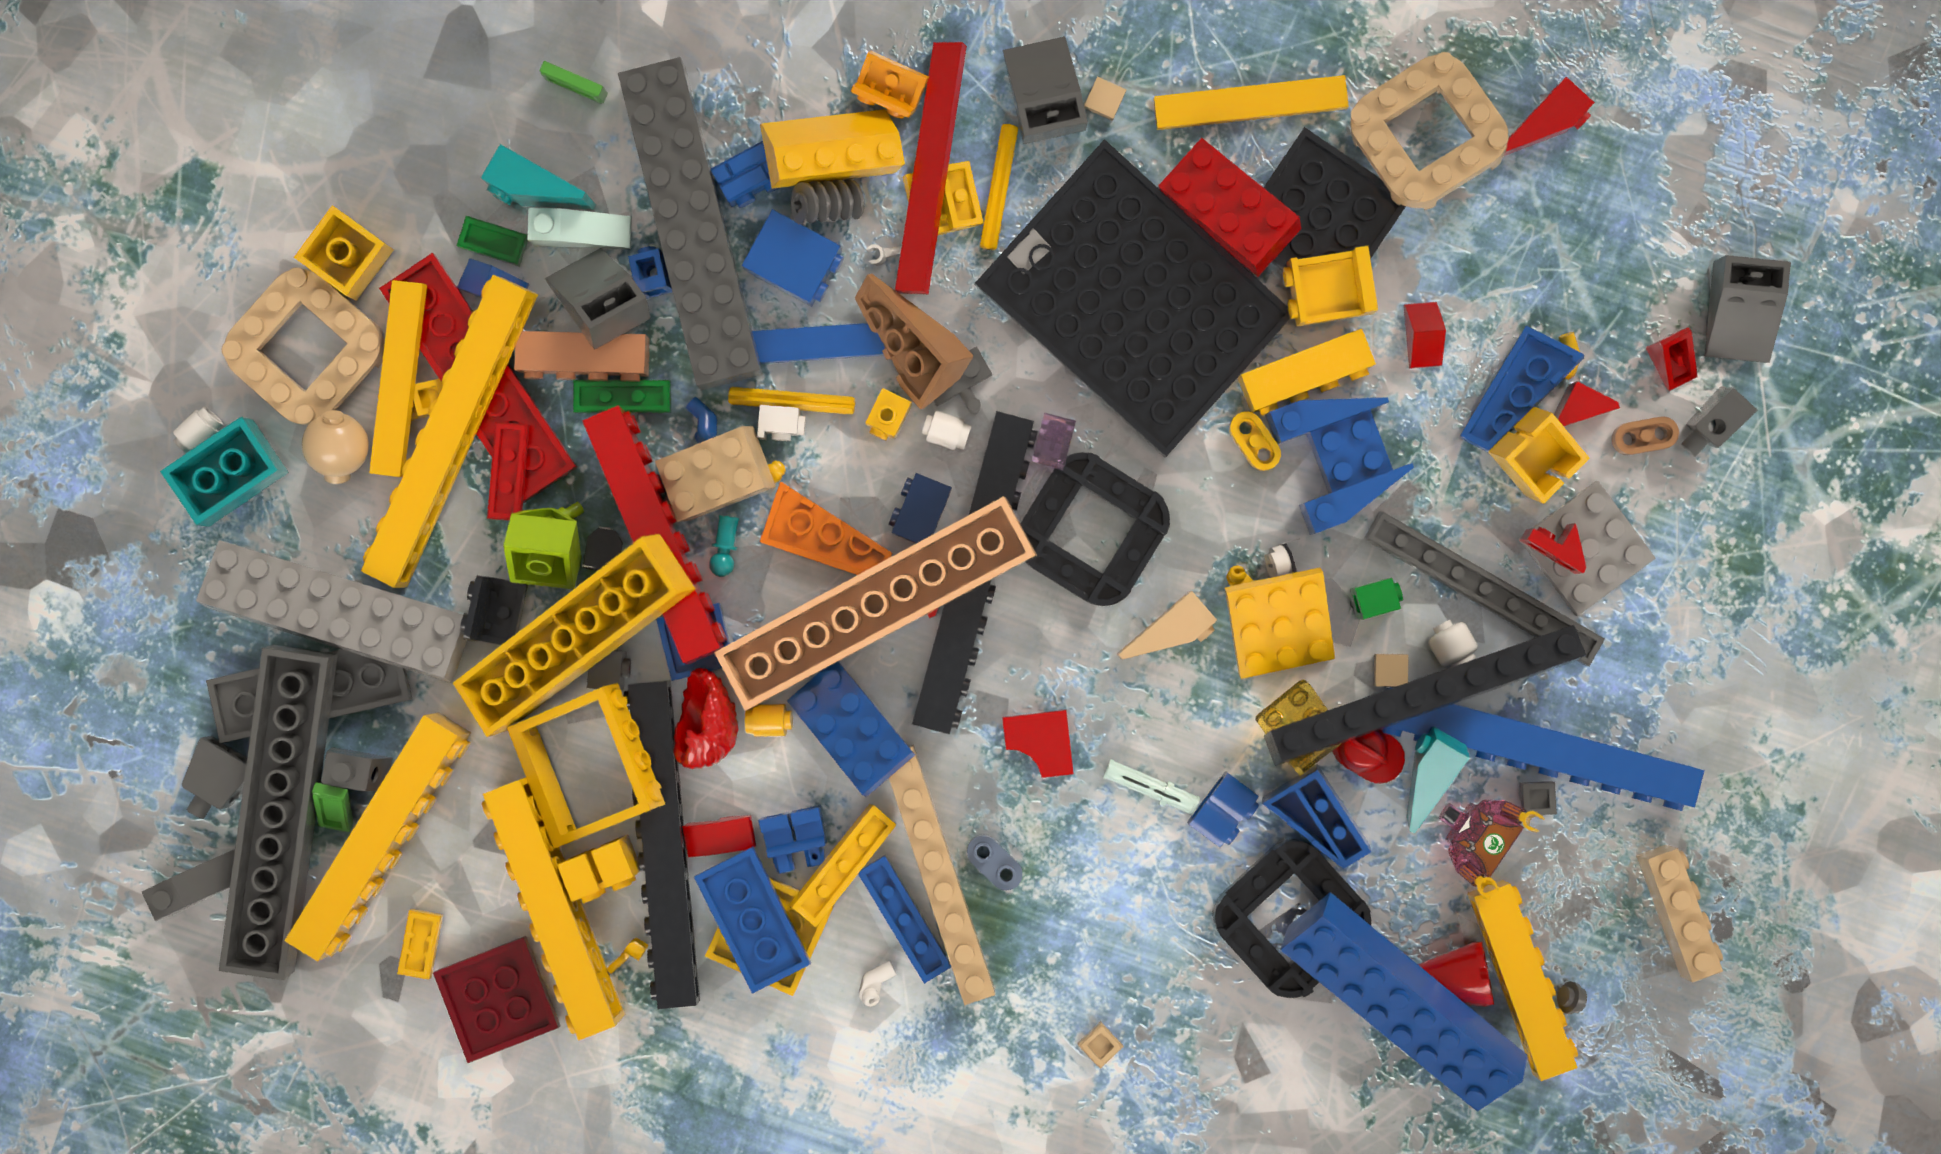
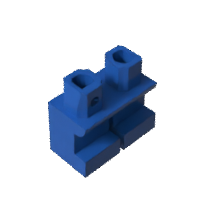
M821 805L794 810L791 813L785 812L762 817L758 820L766 845L767 857L773 859L778 874L796 869L792 854L795 852L804 851L807 867L821 865L825 860L824 846L827 844Z

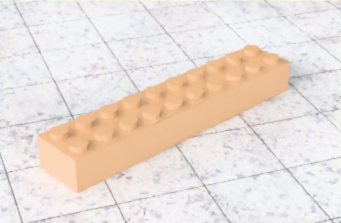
M1002 497L714 653L744 710H748L1033 558L1037 554L1007 498Z

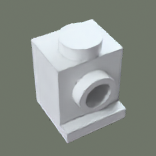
M760 405L757 437L760 440H767V434H772V440L791 441V436L805 435L806 416H801L799 408Z

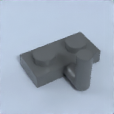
M977 346L969 350L974 357L961 378L934 400L936 407L960 395L970 413L976 414L980 411L981 403L975 397L971 387L991 377L992 372Z

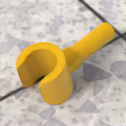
M639 938L632 939L624 952L606 968L610 974L614 973L630 956L639 961L647 950L648 944Z

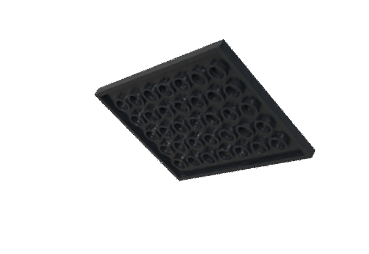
M1105 139L974 283L977 288L1164 457L1168 456L1290 320L1288 306ZM1034 228L1050 246L1046 244L1034 246L1029 253V261L1032 268L1029 270L1017 268L1008 256ZM1046 248L1049 250L1036 264L1034 263L1032 255L1036 249Z

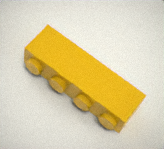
M1361 328L1243 373L1238 377V381L1250 412L1260 411L1261 416L1270 411L1278 409V403L1289 399L1292 404L1309 398L1308 392L1320 388L1321 393L1340 386L1338 380L1350 376L1351 381L1369 375L1368 369L1376 365Z

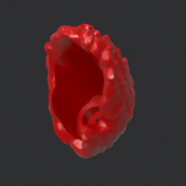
M697 668L687 678V688L683 691L684 699L681 704L682 713L675 727L674 735L675 747L673 754L678 763L689 769H702L703 767H712L714 764H718L734 748L739 730L735 703L731 702L721 677L718 678L717 675L706 668Z

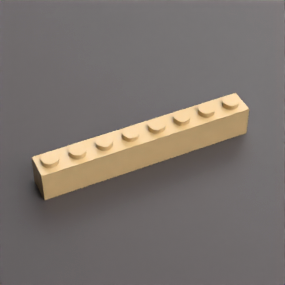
M911 745L909 747L915 753V756L889 777L963 1003L967 1005L994 996L995 987L915 747Z

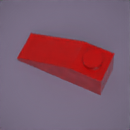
M1565 77L1510 135L1504 156L1564 134L1573 126L1578 130L1590 118L1591 114L1588 110L1595 102L1568 77Z

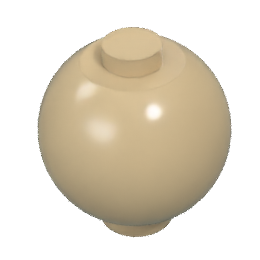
M338 410L327 411L315 418L307 426L302 437V452L305 460L312 469L324 475L325 481L332 484H341L349 481L351 473L358 470L364 463L369 450L368 437L363 426L353 417L343 414Z

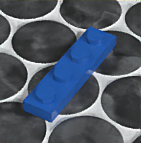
M886 855L862 868L858 873L859 877L923 983H927L950 969L949 959Z

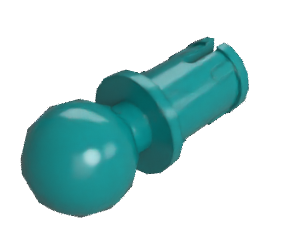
M719 515L715 544L712 543V547H717L718 549L717 553L709 561V568L715 576L725 577L734 568V560L730 556V550H737V547H734L739 518Z

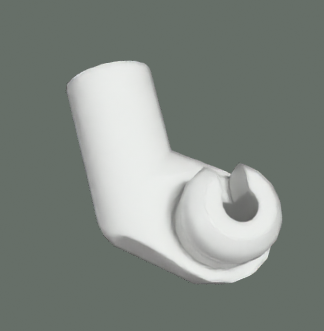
M891 961L863 975L859 997L864 1005L872 1007L878 1004L882 982L897 975Z

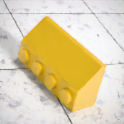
M885 109L760 124L772 189L796 186L800 182L845 180L894 174L905 165L899 131Z

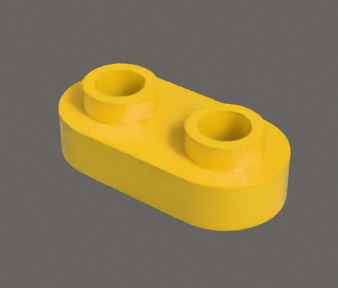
M1244 411L1234 416L1229 425V432L1250 465L1260 471L1274 468L1280 461L1281 450L1261 419L1255 413ZM1241 423L1250 425L1251 430L1249 434L1240 432L1239 427ZM1260 449L1267 450L1269 457L1266 461L1258 458V451Z

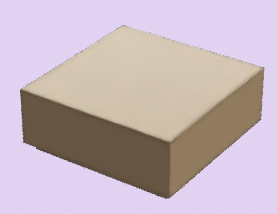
M1097 76L1084 107L1113 121L1127 89Z
M1374 654V686L1396 687L1408 683V655Z
M1101 1021L1077 1043L1100 1069L1124 1047Z

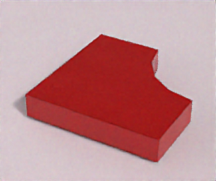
M1066 710L1002 717L1006 750H1017L1030 756L1038 765L1042 778L1074 774Z

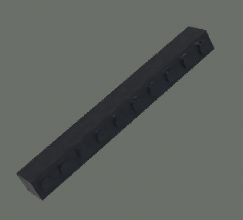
M996 411L969 515L1002 497H1006L1012 510L1017 511L1022 492L1015 490L1018 479L1025 480L1030 461L1024 460L1027 447L1034 448L1038 430L1032 429L1033 420ZM991 580L944 605L912 725L949 735L951 728L958 729L963 710L957 709L960 696L967 697L971 679L965 678L968 665L975 667L979 648L974 647V642L977 634H984L988 617L982 615L985 603L992 604L996 589L995 585L990 584Z
M1571 625L1270 730L1264 735V739L1274 766H1278L1575 662L1586 656L1575 626Z
M671 680L628 684V691H624L623 697L627 698V707L630 710V715L638 725L639 738L644 750L650 756L651 769L656 781L662 787L660 792L665 802V805L640 814V820L635 821L637 839H642L643 852L638 853L640 872L645 871L646 884L641 886V896L643 904H648L649 916L644 918L645 935L651 936L652 949L647 950V961L649 969L654 968L655 981L650 982L651 1000L657 1001V1009L697 1006L700 1001L687 851L682 828L684 826L679 764L673 754L675 747V721ZM632 789L633 805L635 806L639 803Z

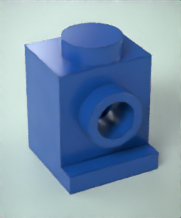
M648 246L638 249V254L628 256L632 278L646 299L673 292L662 250L656 249L655 246ZM656 268L658 275L650 277V271Z

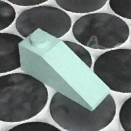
M528 208L527 240L534 246L631 249L632 217L561 208Z

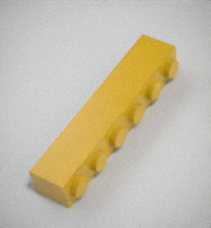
M1501 880L1496 882L1499 886V891L1493 885H1487L1484 888L1483 892L1490 897V900L1484 899L1478 889L1468 892L1467 895L1523 1049L1527 1054L1531 1071L1536 1078L1543 1081L1577 1069L1574 1058L1578 1057V1052L1571 1038L1567 1039L1563 1027L1567 1026V1022L1562 1010L1555 1007L1552 998L1556 996L1554 986L1549 977H1544L1541 966L1545 965L1542 953L1538 947H1534L1530 938V935L1534 934L1532 925L1528 917H1523L1519 905L1522 904L1521 895L1516 886H1511V883Z

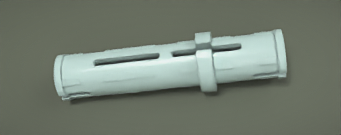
M1110 759L1103 776L1104 779L1107 778L1158 800L1159 804L1164 807L1168 804L1192 816L1200 801V796H1195L1174 787V783L1171 781L1165 783L1117 763Z

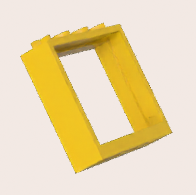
M618 683L603 686L507 727L554 849L665 805L660 792L662 787L655 779L651 769L650 756L643 748L639 738L638 725L630 715L627 707V698L623 697ZM599 701L639 804L576 829L537 726Z

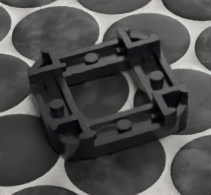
M1089 452L1074 453L1063 458L1056 465L1020 523L1037 554L1025 561V563L1084 601L1096 606H1110L1122 601L1130 594L1164 536H1166L1170 526V514L1164 498L1158 492L1152 491L1102 460L1096 454ZM1081 486L1136 519L1103 573L1049 541L1050 536Z
M1289 839L1271 847L1225 889L1214 905L1212 916L1219 935L1272 993L1284 998H1304L1314 992L1313 988L1319 982L1293 960L1288 963L1247 916L1293 874L1303 882L1319 901L1331 892L1369 925H1371V911L1366 902L1360 898L1316 848L1304 841Z

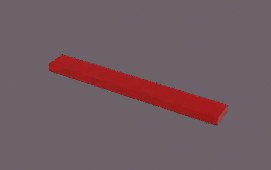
M963 42L933 43L929 79L926 87L895 291L900 294L929 295L967 49Z

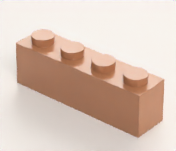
M522 331L515 346L514 370L524 373L525 379H543L544 374H556V379L576 380V375H588V380L608 381V376H621L620 381L640 382V376L649 377L650 338L646 334H622L594 350L583 333Z

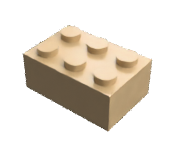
M741 426L655 461L677 522L691 521L776 487L754 426Z

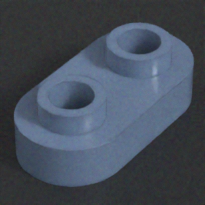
M977 835L971 839L967 846L969 861L998 889L1007 891L1016 888L1022 880L1020 864L991 836ZM981 846H986L989 849V855L984 858L979 857L977 849ZM1003 869H1010L1013 875L1009 880H1004L1000 877V872Z

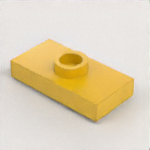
M416 909L409 910L397 974L427 980L432 978L443 914Z

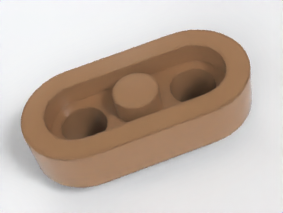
M1656 417L1624 423L1614 430L1612 445L1617 452L1623 455H1634L1666 449L1673 446L1678 440L1679 428L1675 421L1669 417ZM1657 428H1660L1664 433L1661 440L1655 436ZM1626 433L1632 437L1630 445L1625 444L1623 441V436Z

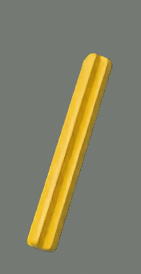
M1002 124L980 241V247L985 250H996L1018 134V127L1012 124Z
M730 387L728 392V402L731 405L794 407L802 411L850 415L855 412L856 401L851 396Z

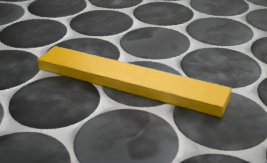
M1345 75L1154 96L1153 98L1157 130L1345 110L1349 107Z
M392 280L370 474L403 477L402 469L407 458L427 290L426 284Z

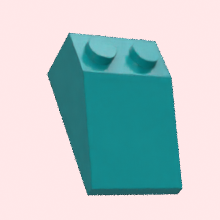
M501 144L481 176V179L489 185L486 190L509 206L513 201L521 206L593 210L596 206V203L586 192Z

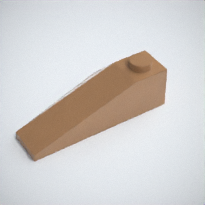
M867 274L855 296V300L871 331L878 333L885 347L882 352L886 360H892L899 374L896 379L900 387L920 409L926 408L961 378L974 356L952 332L875 275Z

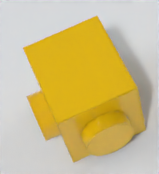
M882 388L865 422L867 426L871 427L869 433L884 441H887L888 437L896 439L912 407V402Z

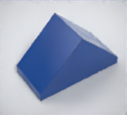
M469 258L457 286L458 289L482 298L483 286L488 280H491L492 275L505 278L528 289L529 283L492 265Z

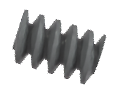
M840 179L833 181L824 180L821 182L812 181L809 183L800 182L796 184L791 194V213L794 221L798 224L804 223L805 219L809 223H814L816 219L820 222H825L828 220V217L831 221H837L839 218L849 220L851 216L856 220L862 216L864 211L862 190L853 179H845L843 181Z

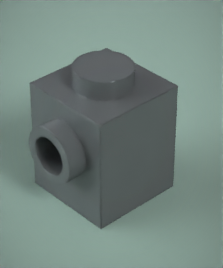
M617 648L588 670L587 688L598 689L618 683L620 689L624 690L625 678H629L631 673V659L626 658L627 651H618Z

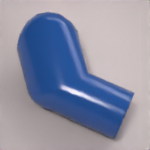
M694 397L685 408L698 419L697 432L694 434V438L699 444L716 437L717 416L702 401Z

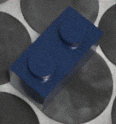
M915 473L913 479L907 477L901 495L906 497L902 508L895 507L888 524L894 527L891 533L914 543H918L933 535L952 487L918 473Z

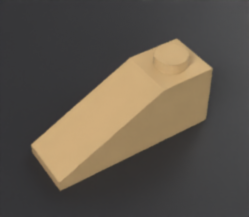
M1189 591L1116 655L1123 660L1190 643L1195 639L1202 642L1215 631L1212 625L1217 619L1193 591Z

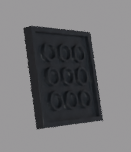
M1304 127L1263 187L1299 216L1302 228L1271 263L1283 270L1284 267H1287L1286 263L1290 258L1297 257V259L1336 254L1352 251L1357 247L1368 246L1371 259L1406 206L1402 204L1399 206L1392 200L1390 191L1380 177Z

